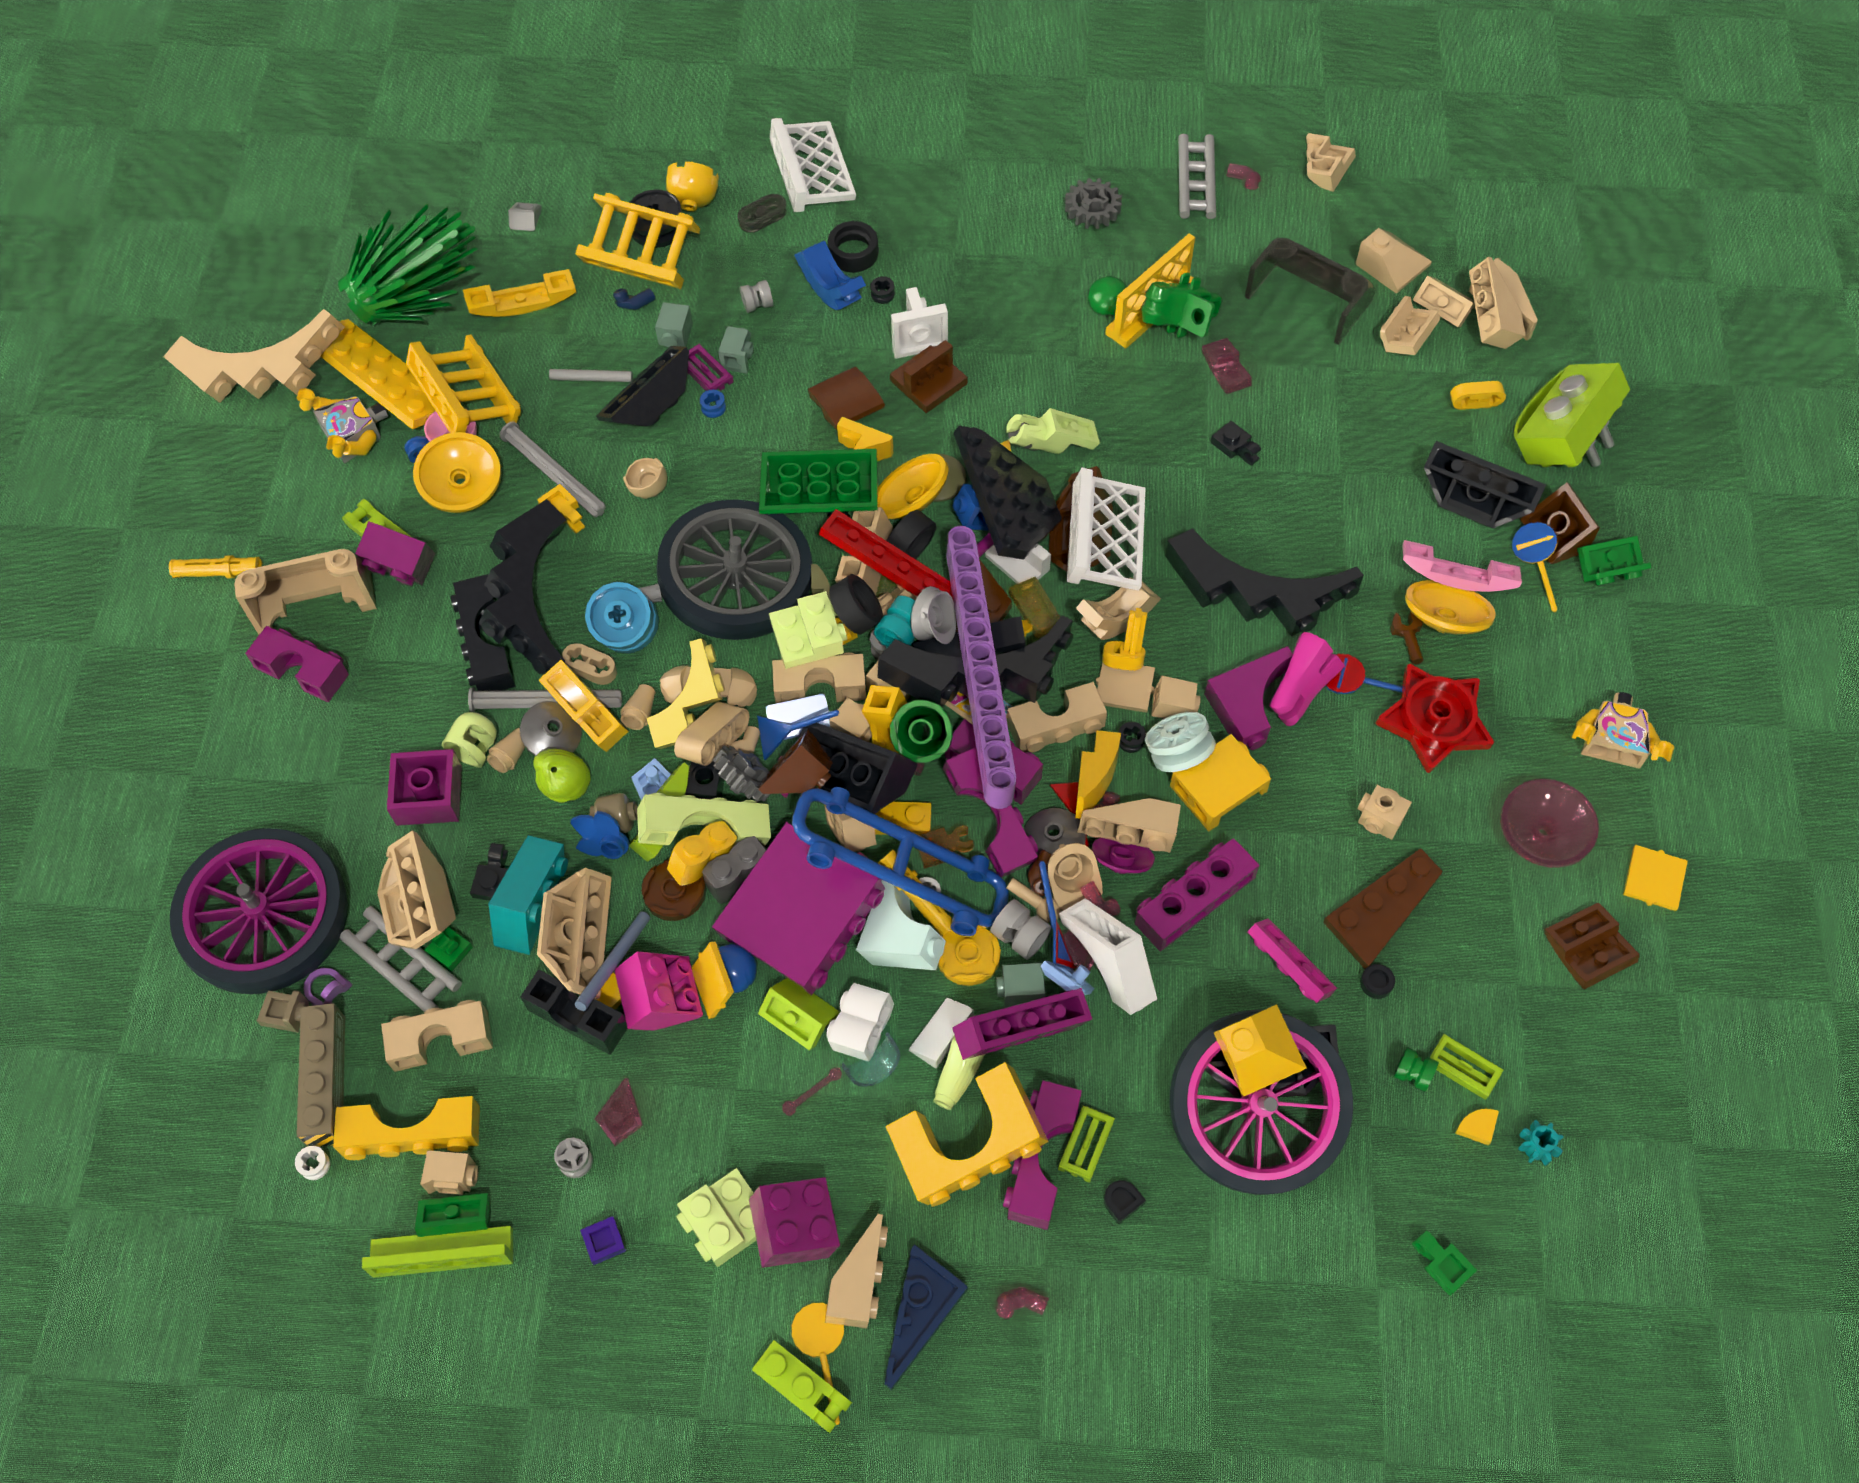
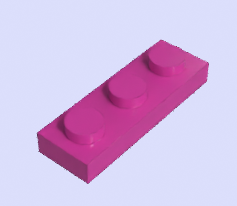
M1269 918L1255 923L1249 929L1248 933L1254 939V944L1261 951L1268 953L1277 962L1278 969L1283 974L1290 976L1299 985L1302 994L1308 999L1318 1003L1329 998L1335 992L1337 987Z

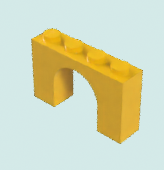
M1006 1062L975 1078L991 1112L992 1132L985 1147L973 1157L964 1160H951L947 1158L941 1151L926 1116L916 1110L886 1126L919 1202L926 1205L931 1204L932 1207L941 1205L951 1198L949 1194L960 1188L962 1191L977 1186L981 1182V1177L989 1173L995 1175L1011 1167V1161L1021 1156L1023 1159L1032 1157L1042 1150L1040 1146L1049 1142L1015 1069Z

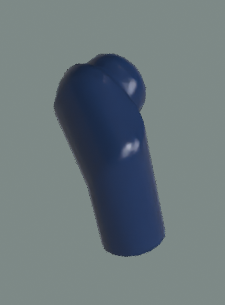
M623 288L613 293V297L616 300L615 304L619 308L638 310L655 300V295L650 288L635 296L628 295L627 290Z

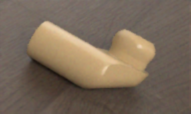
M748 726L743 739L732 742L729 746H733L736 751L741 749L746 754L750 752L754 754L760 737L759 729Z

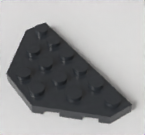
M958 425L953 434L998 556L1024 560L1062 520L1047 479L985 431L975 427L970 428Z

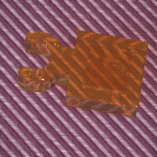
M966 825L957 827L949 835H947L944 827L919 835L952 852L956 850L959 852H969L974 848L973 840H968L967 842L959 840L961 836L968 835V827ZM918 850L924 869L945 863Z

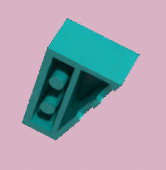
M529 835L526 837L488 903L494 946L527 955L531 954L540 930L543 895L559 883L560 878L565 875L568 859L564 855V844Z

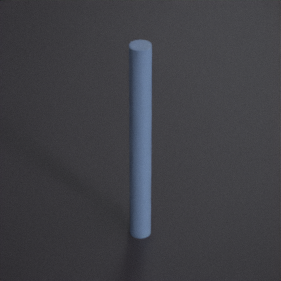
M639 912L575 1002L577 1009L586 1011L649 922L650 916L646 912Z

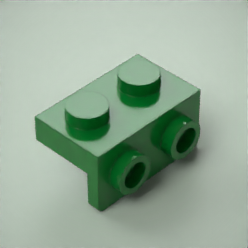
M1638 536L1577 548L1584 583L1596 580L1597 586L1615 582V576L1624 575V580L1642 577L1643 570L1652 568L1651 562L1643 563Z

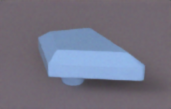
M655 758L634 774L631 779L641 801L645 794L656 793L671 774Z
M1046 960L1041 965L1044 975L1066 991L1082 988L1084 995H1089L1095 989L1085 981L1091 972L1083 965H1080L1076 971L1055 965L1053 962Z

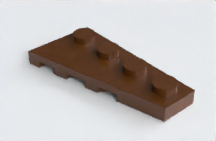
M1420 848L1325 917L1323 923L1360 965L1366 969L1386 947L1390 939L1436 883L1443 871Z

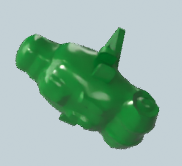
M1190 273L1182 274L1179 283L1153 282L1145 294V302L1141 309L1142 321L1157 326L1167 325L1166 331L1169 334L1175 332L1176 327H1179L1177 332L1178 338L1185 337L1187 330L1200 337H1206L1211 319L1215 318L1219 313L1222 297L1218 293H1210L1206 288L1200 286L1201 279L1199 277L1193 278L1191 283H1189Z

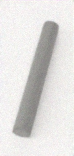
M550 369L549 379L632 382L633 372Z

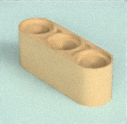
M716 702L680 733L675 743V755L678 758L700 765H709L724 745L728 747L730 743L737 740L745 732L749 723L748 710L727 703Z

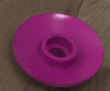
M1105 838L1095 840L1091 849L1099 863L1119 874L1146 872L1153 867L1155 861L1154 854L1149 848L1132 844L1126 845Z

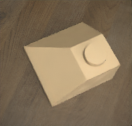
M1381 228L1375 230L1361 242L1356 260L1358 267L1396 294L1432 263L1431 260L1400 238Z

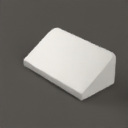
M946 998L909 1048V1051L934 1068H937L949 1052L953 1036H955L952 1027L973 1017L974 1010L967 1005Z

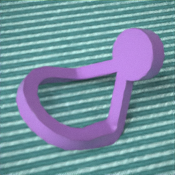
M321 968L309 974L303 988L306 998L315 1006L332 1004L333 999L339 993L346 992L352 986V983L331 968ZM330 975L336 980L330 982L323 989L321 997L325 1001L322 1002L312 995L311 985L317 977Z

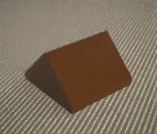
M1568 482L1538 504L1533 513L1520 519L1524 526L1529 523L1539 522L1547 524L1554 530L1557 536V547L1555 552L1547 559L1552 565L1577 556V548L1592 545L1600 529Z

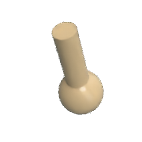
M1012 878L1006 889L1034 907L1037 916L1045 922L1051 923L1046 898L1043 899L1015 878ZM1052 898L1056 919L1058 920L1060 918L1059 913L1062 910L1058 907L1055 899Z

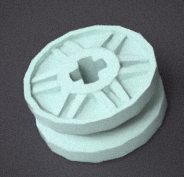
M1198 712L1174 714L1155 724L1146 733L1145 743L1149 752L1152 753L1151 757L1157 769L1163 772L1186 770L1200 764L1212 754L1216 743L1211 732L1208 731L1209 725L1204 715Z

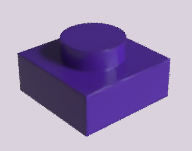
M613 1216L580 1230L593 1265L626 1252L619 1228Z

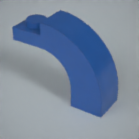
M825 240L794 255L810 286L822 301L832 309L840 310L862 298L858 289L866 286L862 276L853 278L846 276L833 259Z

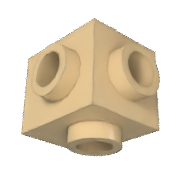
M1377 785L1372 795L1365 793L1357 808L1362 811L1358 823L1371 833L1381 834L1393 840L1412 802L1399 796L1396 791L1390 788H1383Z

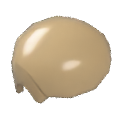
M642 458L634 461L628 467L623 480L627 489L634 496L647 499L655 497L663 491L667 484V472L659 459Z

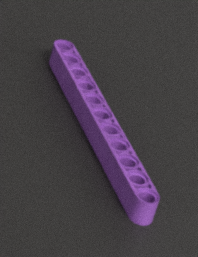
M956 526L948 534L946 558L985 801L989 806L1003 809L1010 806L1013 802L1016 772L976 538L970 528Z

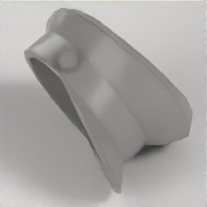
M929 586L923 589L916 598L912 608L911 626L913 635L917 640L925 641L935 637L940 643L948 644L954 638L956 632L955 608L953 599L948 592Z

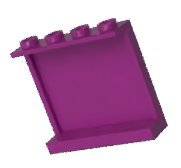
M786 822L715 921L712 928L720 937L740 946L803 987L812 996L814 991L820 989L827 981L828 971L832 965L843 958L847 950V944L853 935L861 932L866 922L865 918L872 908L875 909L881 903L885 887L878 877L835 857L830 868L820 869L812 866L806 859L810 845L800 840L794 832L793 826Z

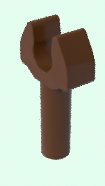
M1410 611L1408 616L1409 626L1402 624L1399 614L1395 613L1390 627L1391 634L1404 638L1413 665L1422 663L1424 659L1415 634L1420 632L1423 622Z

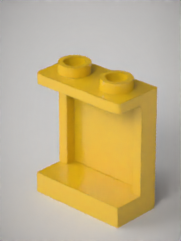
M1230 734L1216 743L1214 751L1206 760L1189 769L1173 772L1170 787L1209 832L1219 825L1220 818L1256 793L1259 792L1261 795L1266 793L1271 778L1265 766L1260 763L1258 764L1251 757L1247 746L1243 742L1237 741Z

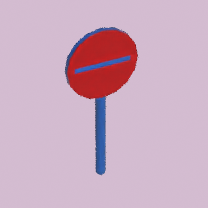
M1336 654L1345 667L1325 686L1328 690L1337 694L1355 692L1363 683L1401 693L1403 688L1402 686L1366 678L1362 663L1356 657L1349 654Z

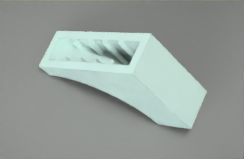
M882 880L881 882L885 887L884 897L875 909L872 908L870 910L856 951L872 965L936 970L940 957L943 955L946 940L930 925L915 922L910 910V899L902 890L898 891L894 885Z

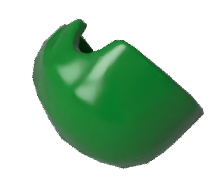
M1113 276L1102 277L1091 285L1088 293V303L1092 310L1098 314L1115 316L1117 295L1127 286L1119 278Z

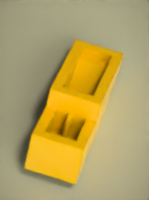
M562 660L556 663L539 679L540 683L572 719L605 752L629 732Z
M1096 730L1094 752L1082 751L1075 818L1081 819L1084 810L1093 809L1109 787L1117 765L1121 733Z

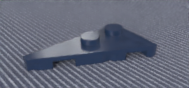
M915 1244L910 1252L891 1354L886 1370L884 1385L891 1391L968 1290V1286Z

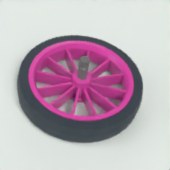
M1248 1010L1227 1015L1211 1023L1200 1031L1184 1049L1171 1080V1119L1177 1138L1185 1153L1212 1180L1242 1193L1255 1195L1284 1193L1300 1188L1315 1180L1330 1167L1340 1154L1352 1124V1086L1343 1061L1327 1039L1305 1022L1281 1013L1298 1050L1309 1060L1316 1072L1275 1092L1272 1090L1278 1082L1244 1097L1241 1095V1098L1197 1094L1200 1079L1206 1067L1239 1089L1236 1081L1209 1062L1221 1050L1213 1032L1262 1011ZM1319 1077L1323 1090L1324 1105L1278 1101V1096ZM1197 1098L1241 1102L1242 1108L1202 1127L1198 1115ZM1278 1105L1323 1109L1321 1124L1316 1135H1312L1277 1110ZM1246 1113L1247 1117L1224 1152L1220 1153L1207 1138L1205 1132ZM1272 1114H1275L1312 1140L1293 1159L1271 1117ZM1256 1118L1253 1167L1233 1162L1228 1157L1253 1119ZM1263 1118L1266 1119L1286 1160L1285 1163L1272 1167H1260Z

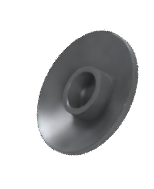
M542 702L532 706L525 713L520 724L521 740L526 749L534 756L546 749H563L573 753L578 747L582 736L581 726L557 702ZM550 723L555 724L558 727V731H550L547 725Z
M1049 808L1032 816L1027 822L1024 831L1027 836L1031 835L1038 846L1037 856L1042 849L1053 854L1059 849L1060 844L1079 843L1085 845L1086 834L1077 832L1080 819L1075 818L1076 815L1068 810ZM1056 829L1059 831V834L1056 836L1048 834L1050 830Z

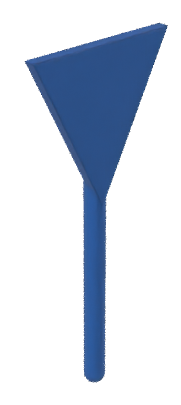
M833 710L792 725L757 715L764 760H767L791 731L838 716L839 711Z

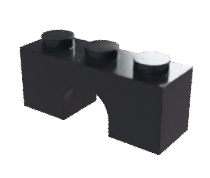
M539 969L520 996L529 1012L609 1055L612 1054L628 1029L622 1013L596 999L592 1001L586 1011L577 1009L575 1002L578 996L568 991L558 979Z

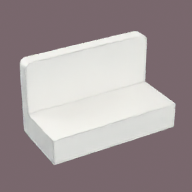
M994 545L985 552V557L1023 590H1027L1050 571L1051 554L1041 545L1034 548L1024 560L998 556Z

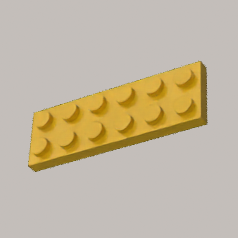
M349 319L339 321L345 328L320 357L411 429L425 425L427 418L436 410L406 363Z

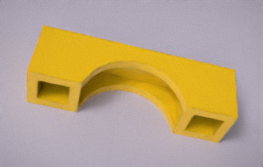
M473 1096L438 1099L428 1117L420 1123L407 1128H393L383 1124L379 1114L370 1104L336 1107L333 1147L347 1160L365 1159L366 1155L379 1154L381 1157H397L400 1155V1152L407 1151L426 1155L427 1150L434 1151V1149L443 1148L453 1152L466 1151L468 1146H479L480 1106Z

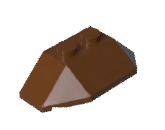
M1098 466L1089 468L1093 470L1094 477L1103 478ZM1079 472L1073 473L1070 476L1068 486L1063 490L1056 502L1062 520L1050 532L1049 553L1051 554V562L1066 572L1068 571L1072 489ZM1095 487V493L1102 501L1109 497L1105 489ZM1109 503L1107 507L1113 512L1112 503ZM1101 510L1093 513V517L1100 525L1109 521ZM1112 526L1105 530L1112 537ZM1099 534L1092 538V542L1099 550L1108 545ZM1111 550L1104 554L1106 558L1111 556ZM1096 559L1093 562H1091L1090 567H1094L1097 564H1099V560Z

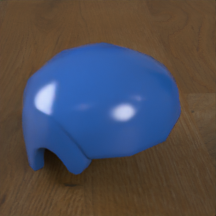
M736 944L721 946L718 950L734 993L743 992L756 978L758 964L756 958Z

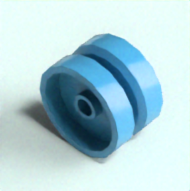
M613 582L603 585L592 594L586 605L585 613L587 627L593 637L604 646L618 653L630 654L642 650L651 643L658 630L659 617L656 606L640 589L629 583Z

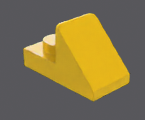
M841 417L837 424L838 442L848 448L877 449V461L892 457L894 453L893 436Z

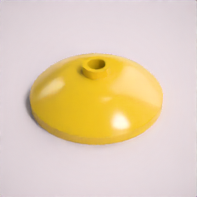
M454 432L441 435L431 440L422 448L414 463L413 479L420 496L429 505L441 511L461 513L480 507L493 496L500 483L501 466L496 452L485 440L473 434ZM460 478L465 479L461 484L456 483Z
M925 454L905 462L891 472L879 485L878 507H882L888 519H901L914 510H924L937 498L946 483L949 471L947 462L938 454Z
M1433 580L1413 583L1408 587L1405 595V601L1411 612L1427 626L1441 633H1478L1489 628L1496 616L1492 604L1480 594L1474 591L1446 586Z

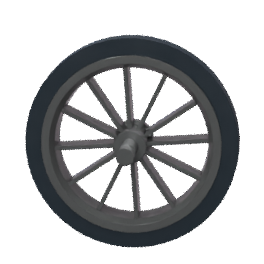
M738 499L719 500L700 505L688 511L671 525L660 544L657 559V579L666 605L685 625L715 638L729 640L752 639L774 632L769 613L798 606L797 599L808 596L811 587L812 555L802 531L783 513L759 514L758 502ZM733 530L751 532L742 549L741 538L733 536ZM729 531L728 551L720 545L712 533ZM758 535L771 540L770 543L748 554ZM703 538L717 555L694 547L692 544ZM780 549L787 558L763 560ZM683 556L705 563L701 565L680 566ZM790 571L787 582L765 574ZM708 577L690 588H687L682 578ZM722 583L711 604L697 598L699 595ZM754 583L780 593L769 601ZM745 587L760 605L742 609L740 588ZM728 588L735 589L738 609L718 607Z

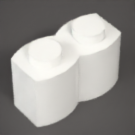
M853 983L849 991H845L841 997V1012L836 1020L833 1019L827 1028L826 1036L832 1050L869 1062L877 1048L881 1032L887 1025L893 1010L894 1002L890 993Z

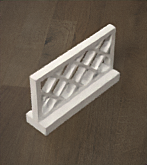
M782 118L771 120L769 139L794 212L804 211L806 204L855 200L856 192L830 121L784 125ZM826 131L827 136L823 139L814 133ZM797 133L803 137L797 140L789 136V134ZM809 139L818 145L814 149L804 143ZM826 148L832 151L833 154L829 157L820 151ZM801 150L809 155L804 159L797 155L796 152ZM817 158L824 162V164L820 167L811 161ZM829 166L840 170V172L835 175L827 171ZM807 168L815 172V174L810 177L802 173V171ZM820 176L831 181L828 186L817 181ZM836 184H838L845 188L847 191L838 192L833 188ZM812 186L822 192L820 194H809L808 190Z
M1081 468L1072 489L1067 582L1079 584L1080 580L1084 579L1139 591L1142 586L1145 487L1094 477L1093 470ZM1095 487L1105 489L1110 497L1102 501L1095 493ZM1124 494L1137 496V503L1130 507L1121 496ZM1112 501H1115L1123 510L1117 516L1107 507ZM1101 510L1109 519L1103 525H1100L1093 517V513ZM1127 515L1136 524V528L1131 531L1120 521ZM1114 525L1123 536L1114 540L1105 529ZM1097 534L1108 544L1101 550L1092 542V538ZM1125 540L1135 549V552L1129 556L1119 546ZM1111 549L1122 560L1114 566L1104 555ZM1098 559L1107 570L1103 573L1090 571L1091 562ZM1126 565L1134 574L1133 579L1124 578L1118 569Z

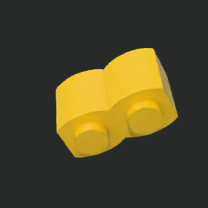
M724 821L711 823L704 827L699 835L685 837L674 846L667 870L680 886L692 884L703 876L702 871L710 861L721 855L729 854L736 843L737 836Z

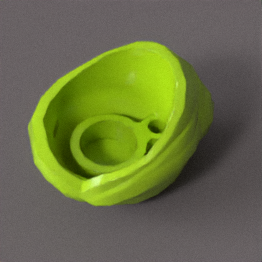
M546 749L540 751L534 757L533 766L536 771V783L539 790L545 796L556 802L565 803L569 800L574 801L586 793L591 781L590 770L579 756L563 749Z

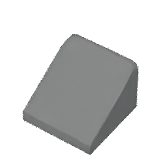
M516 202L508 210L510 229L534 231L541 213V205Z

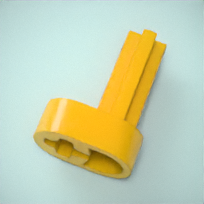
M1141 608L1129 611L1125 641H1110L1104 645L1102 662L1106 666L1130 671L1139 670L1143 667L1146 651L1142 644L1147 612H1142Z

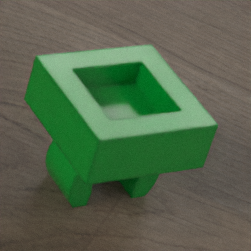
M447 927L442 933L431 939L432 942L426 947L425 951L452 972L471 951L473 946L469 941Z

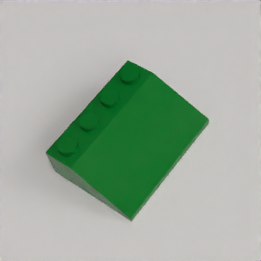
M877 449L762 452L759 514L834 512L835 509L840 512L878 510Z

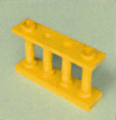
M595 193L593 199L603 208L592 243H589L588 247L578 244L575 255L587 264L681 289L684 279L675 267L687 231L697 234L700 232V228L695 223L694 218L685 213H678L677 216L621 201L618 196L611 193H605L604 196ZM617 211L628 214L617 249L613 250L612 253L605 252L602 246L613 212ZM639 217L650 220L652 223L641 257L634 260L628 258L627 251ZM662 224L675 227L676 231L666 263L660 267L653 265L651 259Z
M471 334L466 335L463 350L430 354L420 341L409 344L406 365L450 433H466L467 425L470 422L502 417L506 424L512 421L517 423L518 417L521 414L518 401L513 398L483 353L482 347L477 344ZM465 361L470 369L443 373L439 371L436 365ZM478 380L482 388L455 392L448 384ZM490 398L494 407L467 411L460 402Z

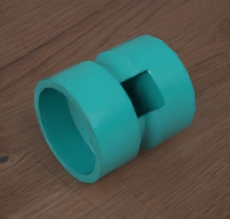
M897 596L887 610V615H884L874 629L876 639L886 648L895 639L909 646L913 643L914 635L911 626V615L915 602L914 599L907 596Z

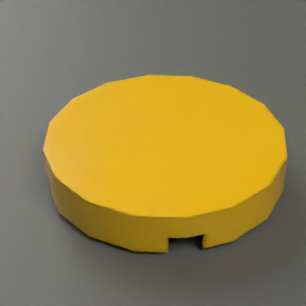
M978 925L977 931L973 936H961L953 932L952 929L942 936L946 943L938 967L947 979L958 985L973 986L982 984L994 975L999 967L1001 949L997 937L990 933L986 927Z

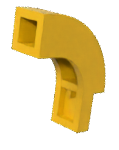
M871 685L862 709V713L870 725L872 744L896 753L898 752L895 750L890 738V725L898 710L907 704L900 688Z

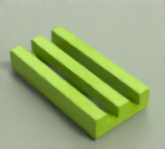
M1443 1034L1430 1058L1439 1061L1437 1071L1484 1100L1489 1097L1504 1071L1446 1034ZM1444 1046L1491 1074L1492 1077H1487L1474 1069L1470 1064L1443 1050Z
M1083 1105L1058 1170L1070 1172L1072 1176L1082 1177L1084 1181L1090 1183L1115 1118ZM1088 1115L1093 1117L1075 1165L1068 1162ZM1100 1121L1105 1122L1088 1169L1085 1170L1081 1167Z

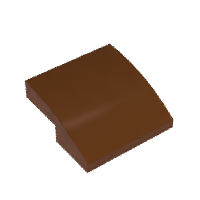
M856 366L808 388L810 399L822 409L824 418L836 430L841 417L857 421L885 407L879 393Z
M1599 902L1546 928L1544 932L1560 960L1584 990L1637 963L1640 954L1618 932L1620 924Z

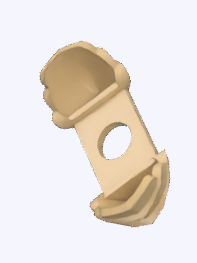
M688 665L674 667L661 677L660 688L666 702L672 704L684 689L691 669ZM714 668L715 674L720 673L725 691L720 693L722 697H727V703L734 706L738 705L739 707L751 706L757 696V686L753 677L748 672L739 668Z

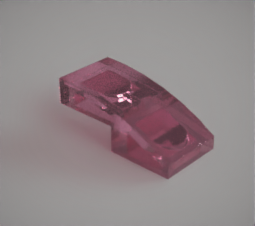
M1228 338L1202 346L1205 359L1226 394L1252 386V377L1239 362V352Z

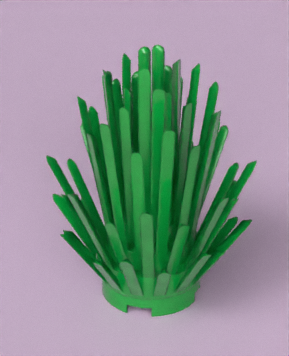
M428 203L384 248L383 244L394 229L393 224L389 225L378 244H375L391 215L390 209L387 210L380 225L377 224L374 232L372 227L368 229L363 244L361 243L362 236L360 233L358 234L348 272L339 279L338 287L340 292L346 291L351 300L347 305L364 323L372 321L373 326L381 320L424 321L422 317L416 316L435 314L432 310L424 309L453 306L449 302L436 301L429 303L428 301L456 294L457 290L452 289L428 295V290L475 268L474 265L463 267L461 262H457L478 250V248L474 247L466 251L468 243L476 238L475 236H469L475 231V227L470 226L467 222L462 224L461 220H456L461 216V211L447 219V216L444 215L448 211L447 206L403 245L401 244L426 221V215H423L421 218L420 216L428 209Z

